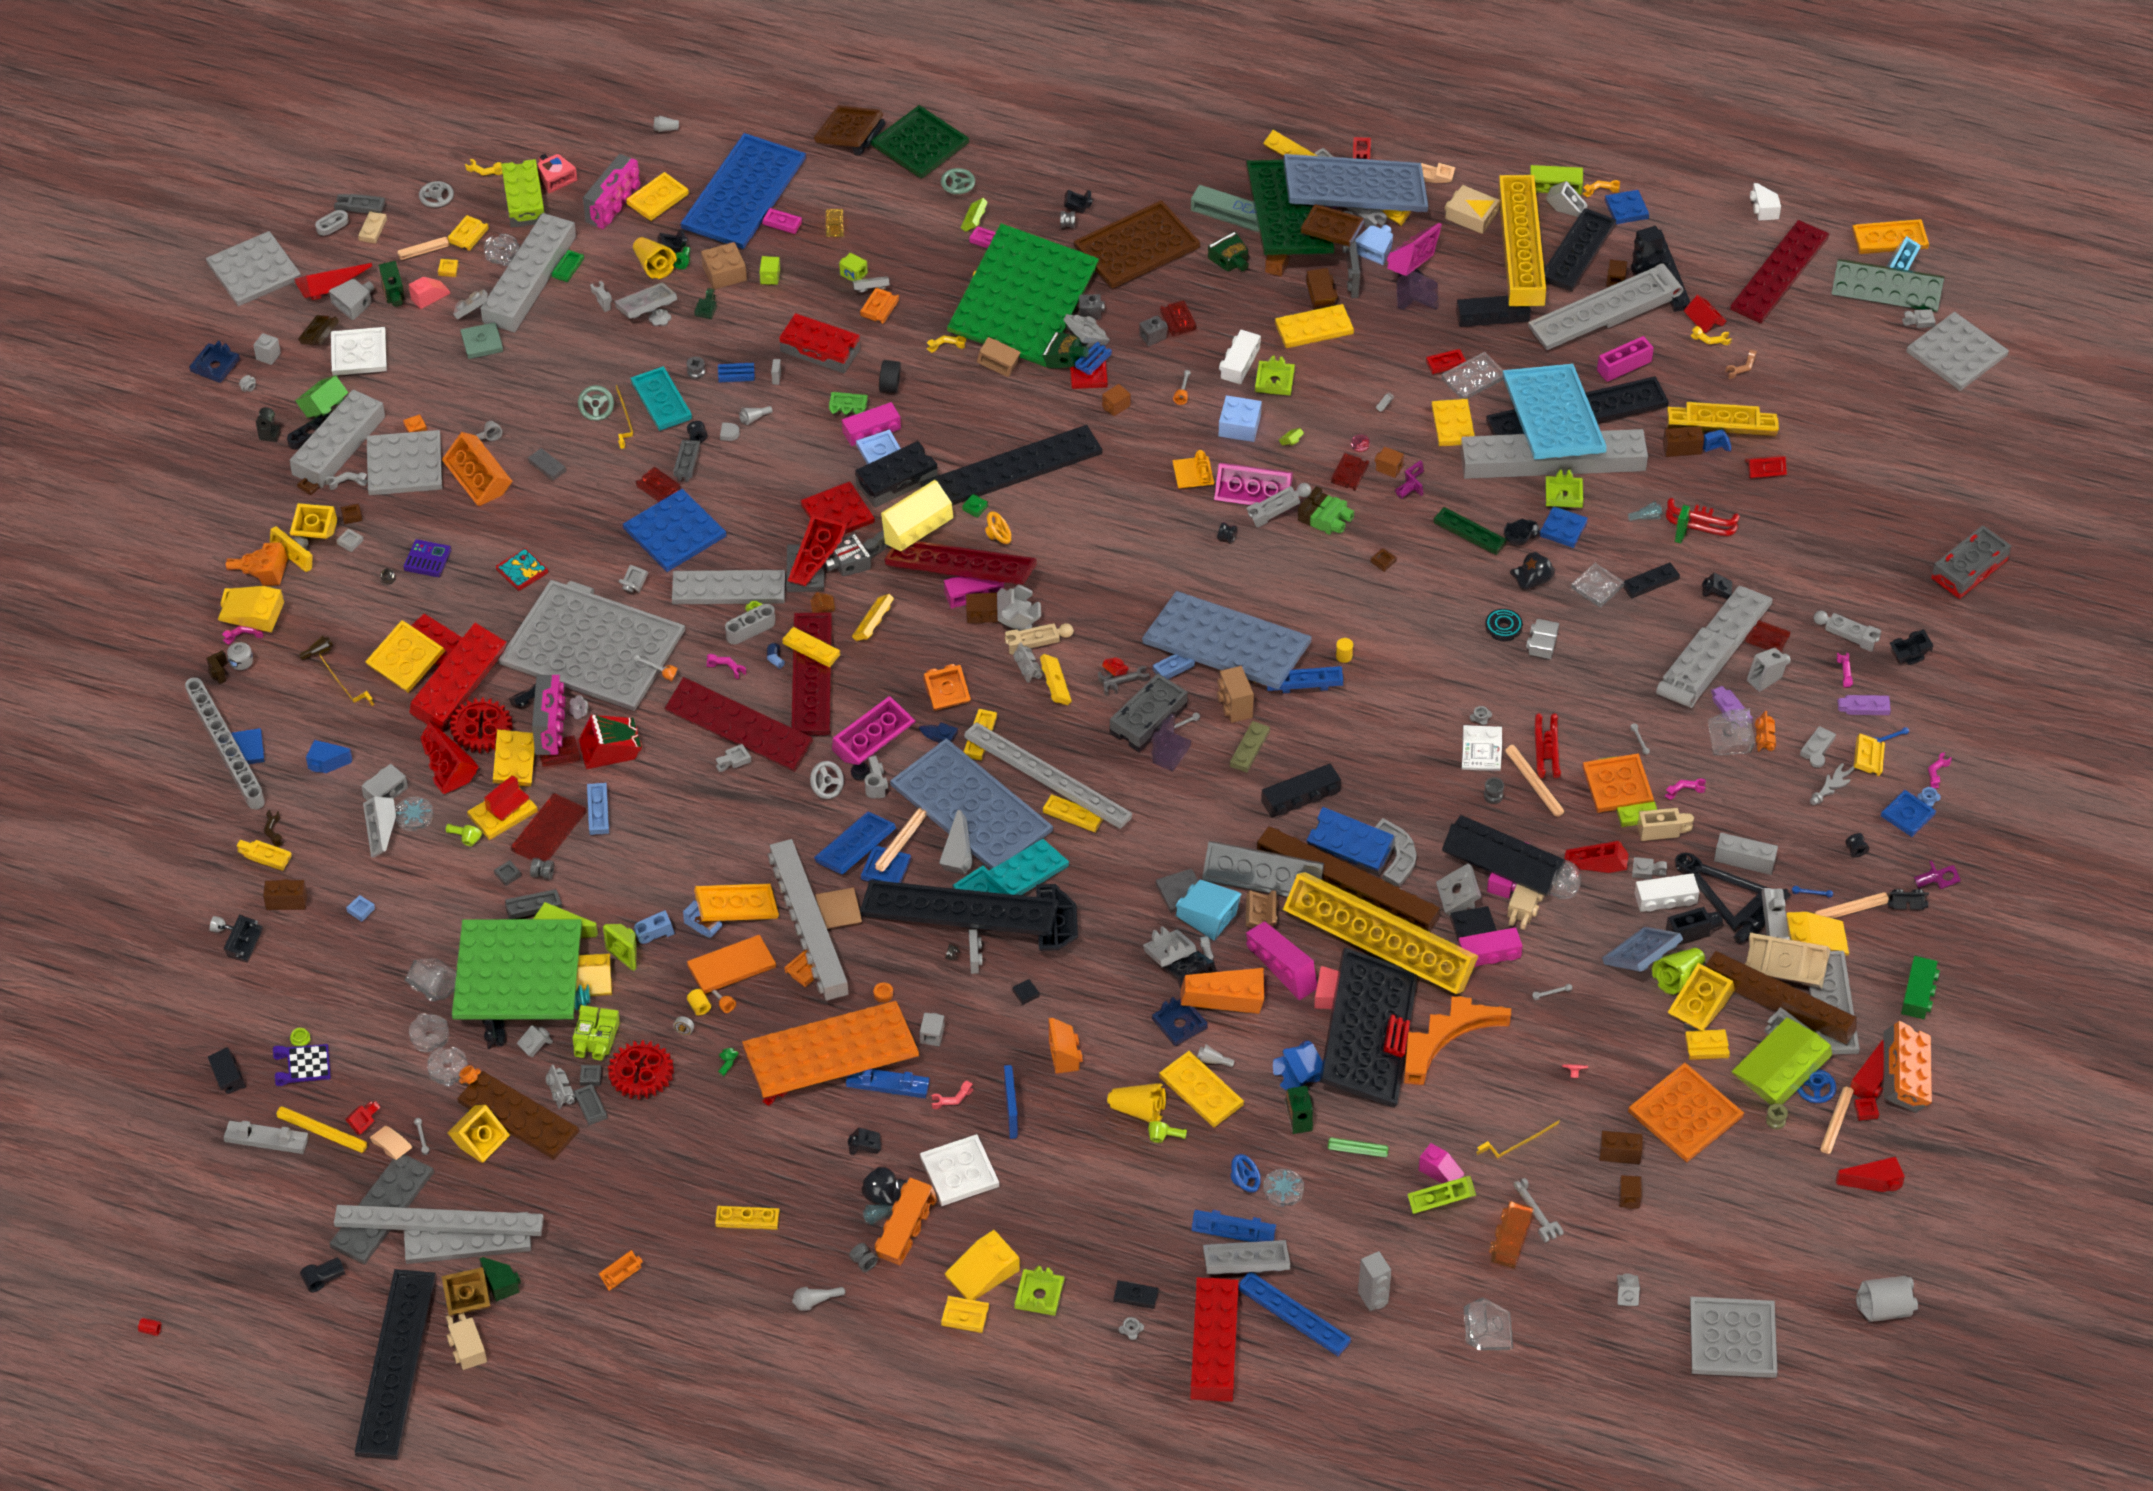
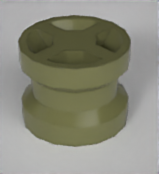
M1772 1104L1768 1108L1766 1124L1770 1128L1778 1130L1785 1126L1788 1116L1786 1107L1781 1104Z

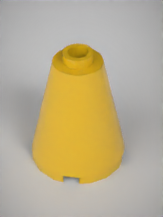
M644 237L635 240L633 250L645 273L650 278L662 279L673 271L676 255L671 248Z
M1160 1083L1114 1088L1109 1092L1107 1102L1114 1110L1149 1123L1152 1121L1160 1122L1163 1117L1160 1116V1111L1165 1110L1166 1092L1165 1088H1161L1162 1084Z

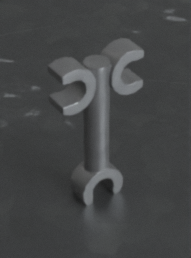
M1140 666L1137 672L1112 678V674L1107 670L1108 676H1102L1101 672H1098V681L1103 683L1104 695L1108 696L1109 689L1114 690L1115 694H1118L1117 684L1136 679L1142 682L1148 681L1149 673L1142 674L1146 673V666Z

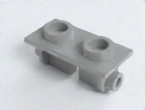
M1020 642L1013 656L1027 683H1029L1032 677L1036 679L1041 678L1043 671L1038 662H1035L1036 659L1031 648L1024 647Z
M551 1065L549 1072L546 1074V1083L551 1089L552 1098L556 1101L558 1109H561L563 1103H574L575 1095L571 1086H568L569 1081L565 1071L561 1068L555 1069L554 1065Z

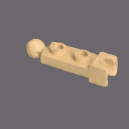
M1055 623L1021 631L1015 629L1005 632V643L1009 644V654L1013 655L1020 642L1024 647L1027 646L1028 648L1060 642L1059 636L1064 638L1071 637L1074 630L1068 623L1062 624L1058 629H1056Z

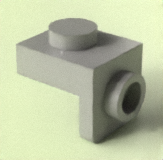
M630 565L624 579H619V583L623 586L622 589L633 593V591L640 593L648 572Z
M532 1025L517 1044L528 1056L533 1057L545 1042L552 1044L553 1040L549 1037L550 1033L544 1027L538 1028Z
M1633 1274L1617 1275L1618 1305L1638 1306L1640 1291L1638 1276Z

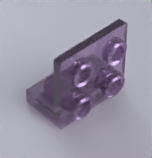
M1414 271L1407 276L1402 275L1396 281L1398 308L1404 310L1413 300L1435 310L1439 308L1438 283Z
M1170 714L1167 719L1163 720L1159 732H1155L1152 737L1153 748L1151 754L1153 755L1154 764L1173 772L1191 746V740L1174 733L1175 715Z

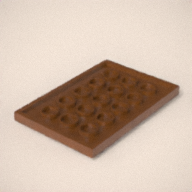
M1160 200L1075 240L1074 247L1082 253L1099 258V263L1095 270L1113 289L1200 248V241L1170 208Z

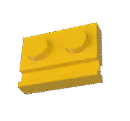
M466 215L448 236V241L461 248L465 247L470 251L486 233L489 226L487 223L483 224L482 221Z
M1859 734L1856 737L1854 768L1868 773L1874 772L1876 776H1880L1883 771L1885 742L1882 741L1880 743L1877 742V739Z
M1725 1029L1685 1032L1689 1060L1729 1058L1730 1051L1728 1049Z
M948 1296L941 1326L983 1333L989 1303Z

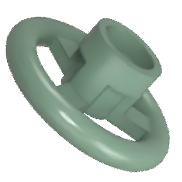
M963 168L950 169L941 177L942 188L951 194L967 193L975 185L974 175ZM955 173L964 174L969 178L958 177ZM948 176L952 179L951 187L946 184Z
M593 385L585 388L580 393L578 408L587 419L594 421L603 420L613 411L614 400L606 388ZM591 391H600L605 395L594 394L590 397L587 394ZM583 400L590 403V406L593 408V415L585 410ZM593 400H598L599 405H595ZM608 400L607 410L599 415V408Z

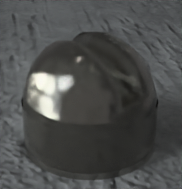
M386 568L381 571L380 578L383 584L390 585L395 582L396 577L392 569Z
M949 944L945 959L950 961L957 960L959 957L955 955V952L961 953L960 949L955 945Z

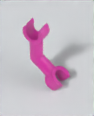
M238 626L232 631L226 630L222 635L225 637L223 641L226 644H231L235 637L241 633L254 634L257 638H263V632H261L262 630Z
M1846 652V655L1837 653V662L1843 665V687H1851L1853 679L1851 676L1849 653Z
M714 654L707 655V667L712 668L718 664H727L734 671L736 679H739L738 672L746 675V668L742 665H737L730 657H717Z
M1945 752L1941 753L1939 759L1928 767L1930 786L1932 788H1939L1938 782H1940V777L1936 771L1941 767H1947L1951 764L1952 757L1944 760Z
M1702 778L1696 781L1679 780L1676 784L1670 785L1666 789L1668 793L1665 797L1672 800L1682 788H1692L1698 793H1704L1706 780Z

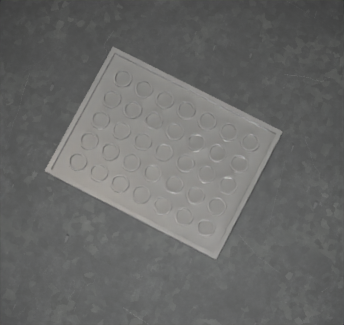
M550 580L499 658V664L535 677L537 675H560V682H564V687L635 711L660 670L640 661H634L633 655L638 654L640 658L663 667L685 632V625Z

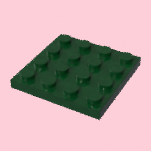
M918 105L871 140V145L922 179L967 145L969 137Z

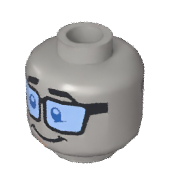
M237 642L228 648V662L233 669L244 670L251 666L253 655L248 644Z

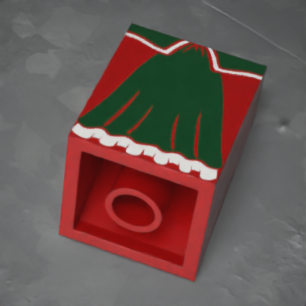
M590 715L578 739L586 769L635 760L642 749V742L638 736V727L635 725L634 718Z

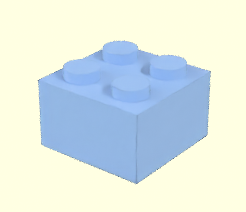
M1226 395L1219 420L1218 436L1254 442L1261 418L1262 401Z

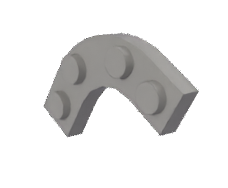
M1382 818L1375 828L1394 835L1395 845L1393 849L1396 853V858L1383 874V879L1394 886L1400 887L1410 876L1416 864L1417 855L1414 842L1407 832Z

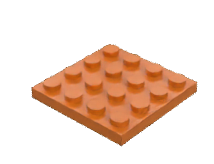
M1683 1063L1628 1108V1112L1686 1163L1742 1119L1744 1115L1742 1110L1686 1063Z

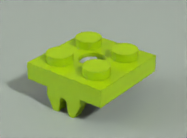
M1272 356L1269 362L1259 361L1255 392L1291 396L1295 364H1286L1281 356L1279 361L1275 360V356ZM1278 377L1280 381L1276 380L1275 383H1272L1270 378Z
M1559 470L1556 477L1546 476V506L1583 508V478H1574L1570 470L1567 471L1566 475H1563V471ZM1563 491L1567 492V496H1563Z
M1037 1266L1034 1271L1023 1269L1015 1300V1309L1056 1316L1064 1284V1276L1054 1275L1050 1268L1042 1271L1041 1266ZM1042 1289L1046 1295L1042 1299H1037L1033 1295L1034 1291Z

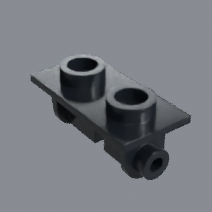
M1894 889L1887 895L1888 898H1891V900H1888V908H1892V910H1906L1907 902L1910 903V910H1924V908H1928V900L1925 899L1929 892H1923L1921 889H1915L1911 892Z
M482 1019V1023L485 1025L484 1040L487 1041V1048L490 1049L492 1044H496L498 1047L504 1046L506 1042L505 1029H499L504 1027L503 1019Z

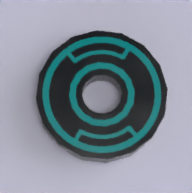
M1505 608L1497 609L1487 616L1485 628L1486 632L1492 635V638L1495 640L1511 641L1514 640V637L1521 634L1523 622L1522 618L1515 611ZM1505 623V624H1507L1508 626H1507V627H1502V626H1500V624Z

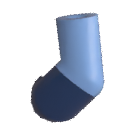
M771 643L767 647V660L780 669L785 664V661L778 657L780 646L777 643Z

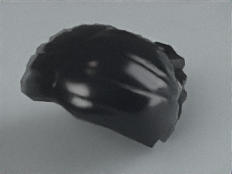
M1522 518L1513 523L1508 522L1504 527L1503 535L1511 545L1521 546L1527 543L1530 538H1534L1539 534V526L1533 520Z

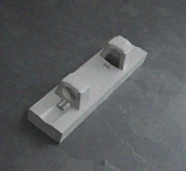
M1764 888L1761 892L1767 936L1790 940L1783 889Z
M229 1121L223 1138L225 1142L304 1154L309 1135L306 1132L290 1130L288 1127H281L280 1129L254 1125L249 1121Z

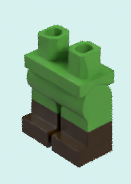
M1318 486L1312 490L1308 498L1298 508V521L1325 531L1329 535L1333 531L1341 534L1345 529V522L1342 519L1351 522L1354 518V511L1347 507V501L1343 499L1341 501L1337 497H1331L1323 493L1322 488Z

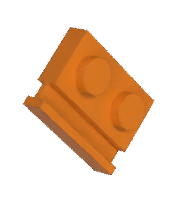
M875 288L860 310V316L874 321L879 320L884 324L898 303L899 295L894 296L888 291Z
M806 950L784 967L785 972L789 973L793 979L804 987L815 980L811 972L812 964L808 965L806 960Z

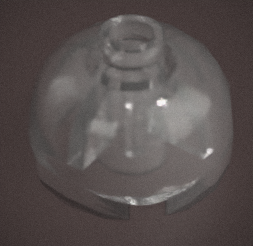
M1565 860V865L1557 876L1556 883L1548 895L1552 896L1553 894L1558 896V899H1569L1578 893L1582 879L1580 870L1574 863Z

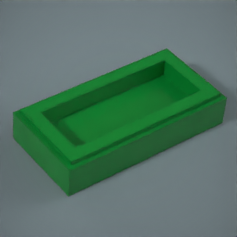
M567 250L553 270L552 277L568 282L584 260V255Z
M1683 505L1678 517L1675 542L1680 544L1687 531L1690 506Z

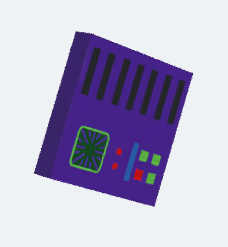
M415 539L403 566L404 571L439 578L450 555L451 546Z

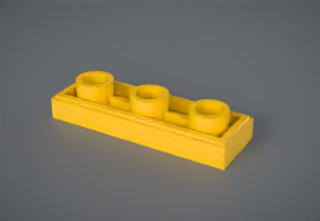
M1043 654L1040 657L1041 668L1045 673L1046 683L1051 691V698L1055 703L1068 706L1072 701L1057 658Z
M717 1206L715 1225L716 1227L778 1230L779 1208Z

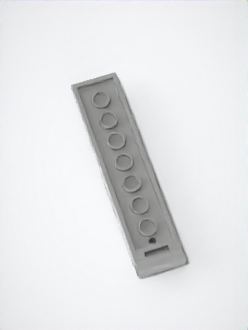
M1659 264L1648 271L1528 322V327L1547 351L1606 325L1607 328H1610L1672 301V297L1680 296L1684 289L1664 264Z
M1739 585L1708 626L1700 629L1663 677L1664 681H1661L1657 687L1656 694L1692 708L1771 606L1772 598Z

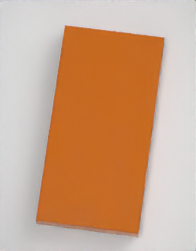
M757 935L687 961V966L699 988L706 994L776 968V962L761 936Z

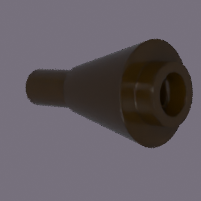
M322 635L309 649L298 655L303 661L312 655L331 652L333 644L329 637L325 638Z

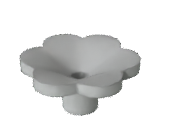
M664 309L654 310L649 316V321L652 322L653 326H666L668 321L671 320V315Z
M581 695L570 700L571 707L569 712L571 715H574L575 719H581L582 716L587 715L588 703L586 700H583Z

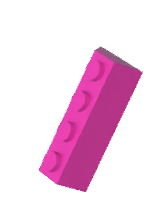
M1437 223L1417 233L1400 247H1397L1396 250L1390 252L1387 258V262H1389L1387 269L1407 276L1434 256L1442 224Z
M1221 462L1218 466L1214 500L1252 505L1256 502L1260 503L1292 486L1293 472Z
M889 696L833 737L832 751L845 763L859 765L913 725L915 720Z

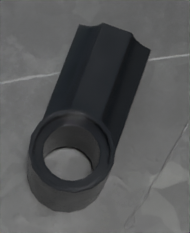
M337 1257L318 1266L315 1264L307 1265L300 1271V1275L308 1291L317 1292L325 1286L326 1282L345 1275V1270L340 1259Z

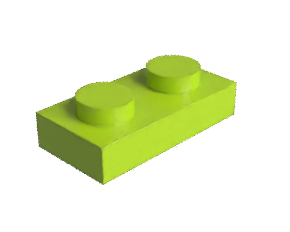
M984 198L971 203L960 227L965 232L975 229L980 224L979 220L985 213L987 201Z
M1655 802L1618 807L1617 815L1621 827L1637 825L1639 812L1657 810Z

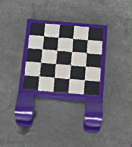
M328 1044L273 1047V1058L280 1060L288 1056L289 1074L284 1072L275 1073L276 1086H283L293 1082L331 1079Z

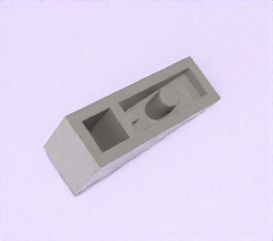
M374 796L363 803L371 858H375L386 851L396 818L393 798Z
M957 810L939 864L945 871L966 875L967 870L972 865V854L967 819L962 811Z

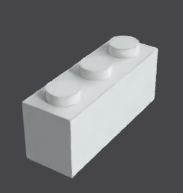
M1240 330L1238 336H1234L1232 347L1227 349L1226 358L1221 361L1219 366L1221 379L1237 384L1243 382L1260 349L1261 335Z
M1693 873L1637 881L1634 894L1640 912H1651L1658 909H1671L1697 904L1699 889Z

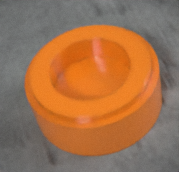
M885 982L877 984L873 990L874 998L881 1003L889 1002L894 995L893 987Z

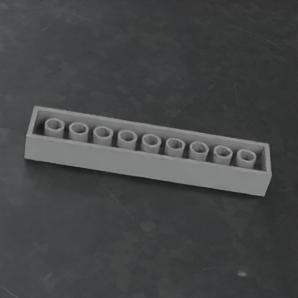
M1643 429L1601 431L1607 446L1605 453L1545 459L1533 458L1525 434L1461 437L1460 454L1464 479L1556 475L1559 470L1563 471V475L1568 470L1572 474L1646 471L1648 454Z

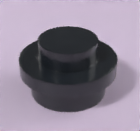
M864 762L859 765L854 764L851 768V776L856 780H864L870 774V769Z

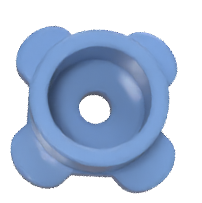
M1926 787L1922 793L1917 795V798L1932 807L1936 801L1940 800L1941 796L1937 793L1936 789Z

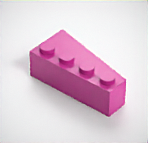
M1265 921L1246 932L1248 949L1272 971L1298 1000H1301L1317 989L1313 959Z

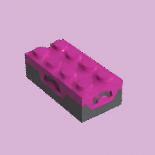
M619 153L584 195L583 204L586 223L604 229L612 222L613 217L621 211L622 206L626 203V199L639 189L640 181L637 160Z
M537 675L532 722L535 755H557L559 747H562L563 741L560 734H563L564 726L561 721L565 720V712L562 708L566 707V699L562 695L564 694V682H560V675Z

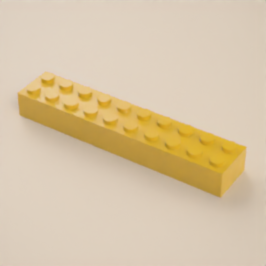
M1499 175L1498 194L1509 306H1545L1546 284L1534 175Z
M1306 872L1297 874L1283 908L1284 911L1455 994L1464 992L1478 959V955Z

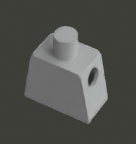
M352 279L329 290L331 303L351 320H354L371 305L370 293L375 288L370 281L361 285L358 281Z
M1776 648L1756 654L1747 681L1759 692L1781 679L1786 665L1791 662L1789 655L1786 653L1782 654Z

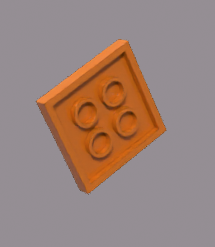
M1639 753L1583 762L1582 768L1597 813L1617 810L1618 807L1654 802Z

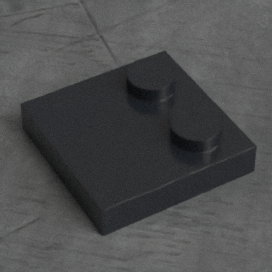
M1488 906L1450 913V920L1457 940L1461 937L1497 931Z

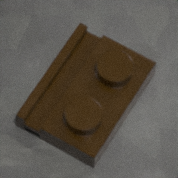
M316 315L298 340L301 344L315 345L318 343V345H321L339 323V320L336 316L331 318L330 316Z

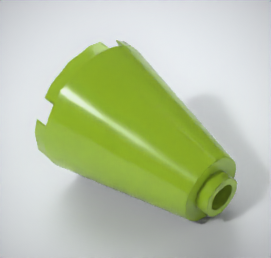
M1691 948L1663 956L1661 959L1653 962V978H1657L1659 982L1657 985L1665 993L1671 995L1679 993L1697 964L1704 965L1705 955L1700 949Z

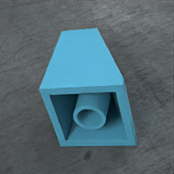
M1199 880L1196 885L1192 884L1189 887L1186 897H1181L1177 902L1176 917L1215 941L1236 916L1241 893Z

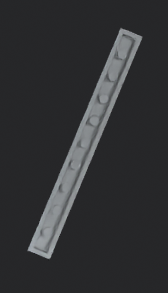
M976 722L965 732L964 738L1121 829L1132 819L1130 811Z
M337 1205L334 1225L335 1227L541 1236L544 1217L543 1214Z

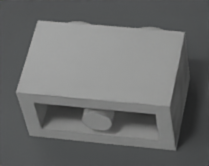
M392 764L381 769L378 774L365 781L361 786L363 797L366 800L374 796L394 799L408 789L406 776Z

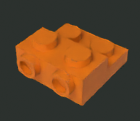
M955 664L945 666L944 669H930L924 673L923 681L934 711L971 701L961 665L955 666Z

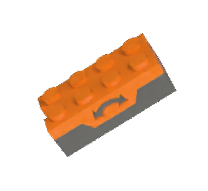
M1898 1021L1884 1031V1099L1917 1113L1932 1103L1931 1036L1922 1031L1915 1032L1909 1025Z

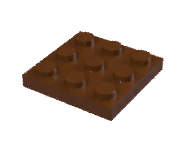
M838 105L814 136L815 142L860 147L882 118V110Z

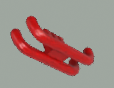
M1669 498L1665 516L1670 523L1677 525L1678 518L1674 517L1673 514L1679 516L1682 509L1675 507V500ZM1697 504L1695 505L1694 512L1690 511L1689 513L1691 521L1688 520L1687 528L1726 537L1733 535L1738 529L1737 522L1740 519V515L1737 513L1731 519H1722L1712 516L1713 508L1709 509V513H1706L1707 507L1703 506L1702 511H1699L1700 505ZM1710 523H1711V524H1715V525L1724 526V527H1730V528H1729V529H1722V528L1710 526Z
M1537 713L1535 716L1537 776L1539 778L1545 777L1544 759H1552V774L1557 779L1561 776L1558 747V715L1555 713L1551 715L1550 731H1545L1543 740V716Z

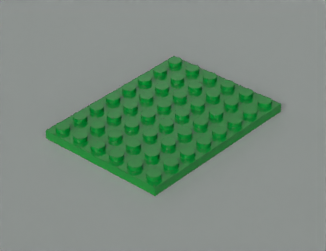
M1001 223L947 327V331L984 344L987 338L990 337L1019 351L1020 358L1047 367L1042 355L1055 332L1064 333L1067 324L1063 319L1067 314L1073 315L1079 303V295H1083L1099 263V258Z

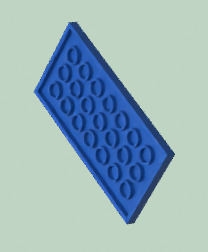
M743 133L680 223L681 228L726 244L735 242L738 248L744 249L763 222V218L768 210L774 206L806 159V153Z

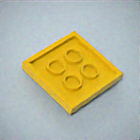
M401 620L365 662L369 667L409 693L445 650L436 642Z

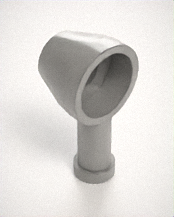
M488 421L484 425V432L476 434L480 441L483 439L496 441L502 436L503 431L497 423Z

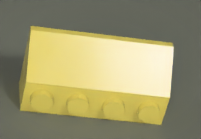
M933 480L881 513L885 544L902 551L953 519L952 503L937 481Z

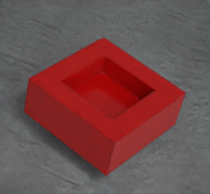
M1116 657L1105 659L1102 667L1114 676L1124 675L1129 669L1121 659Z
M1875 1097L1855 1099L1854 1107L1858 1121L1879 1118Z

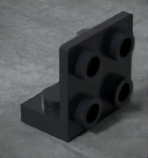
M1197 950L1186 958H1181L1168 966H1163L1166 972L1177 978L1180 991L1185 975L1217 972L1214 961Z

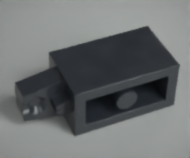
M1705 907L1669 916L1667 918L1666 931L1681 934L1683 940L1677 944L1679 945L1710 936V930L1721 926L1723 919L1719 912L1707 913Z

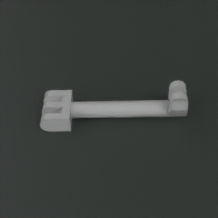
M1523 1178L1521 1182H1514L1513 1186L1542 1226L1538 1230L1542 1240L1546 1243L1549 1241L1548 1235L1551 1239L1557 1237L1556 1233L1558 1236L1563 1235L1564 1232L1558 1222L1549 1223L1526 1190L1529 1185L1527 1179Z

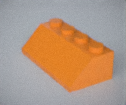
M461 432L442 458L444 464L477 506L502 496L513 482L476 435Z

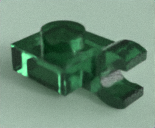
M707 288L705 299H699L694 311L696 317L713 318L717 308V302L714 301L716 295H713L715 289Z

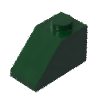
M485 1257L479 1258L486 1281L496 1302L520 1293L518 1284H521L520 1277L517 1272L513 1273L510 1265Z

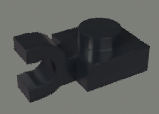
M536 684L532 685L528 690L509 697L511 705L521 707L528 704L529 699L535 698Z

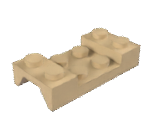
M1750 933V948L1745 965L1776 979L1822 988L1830 955L1828 946Z

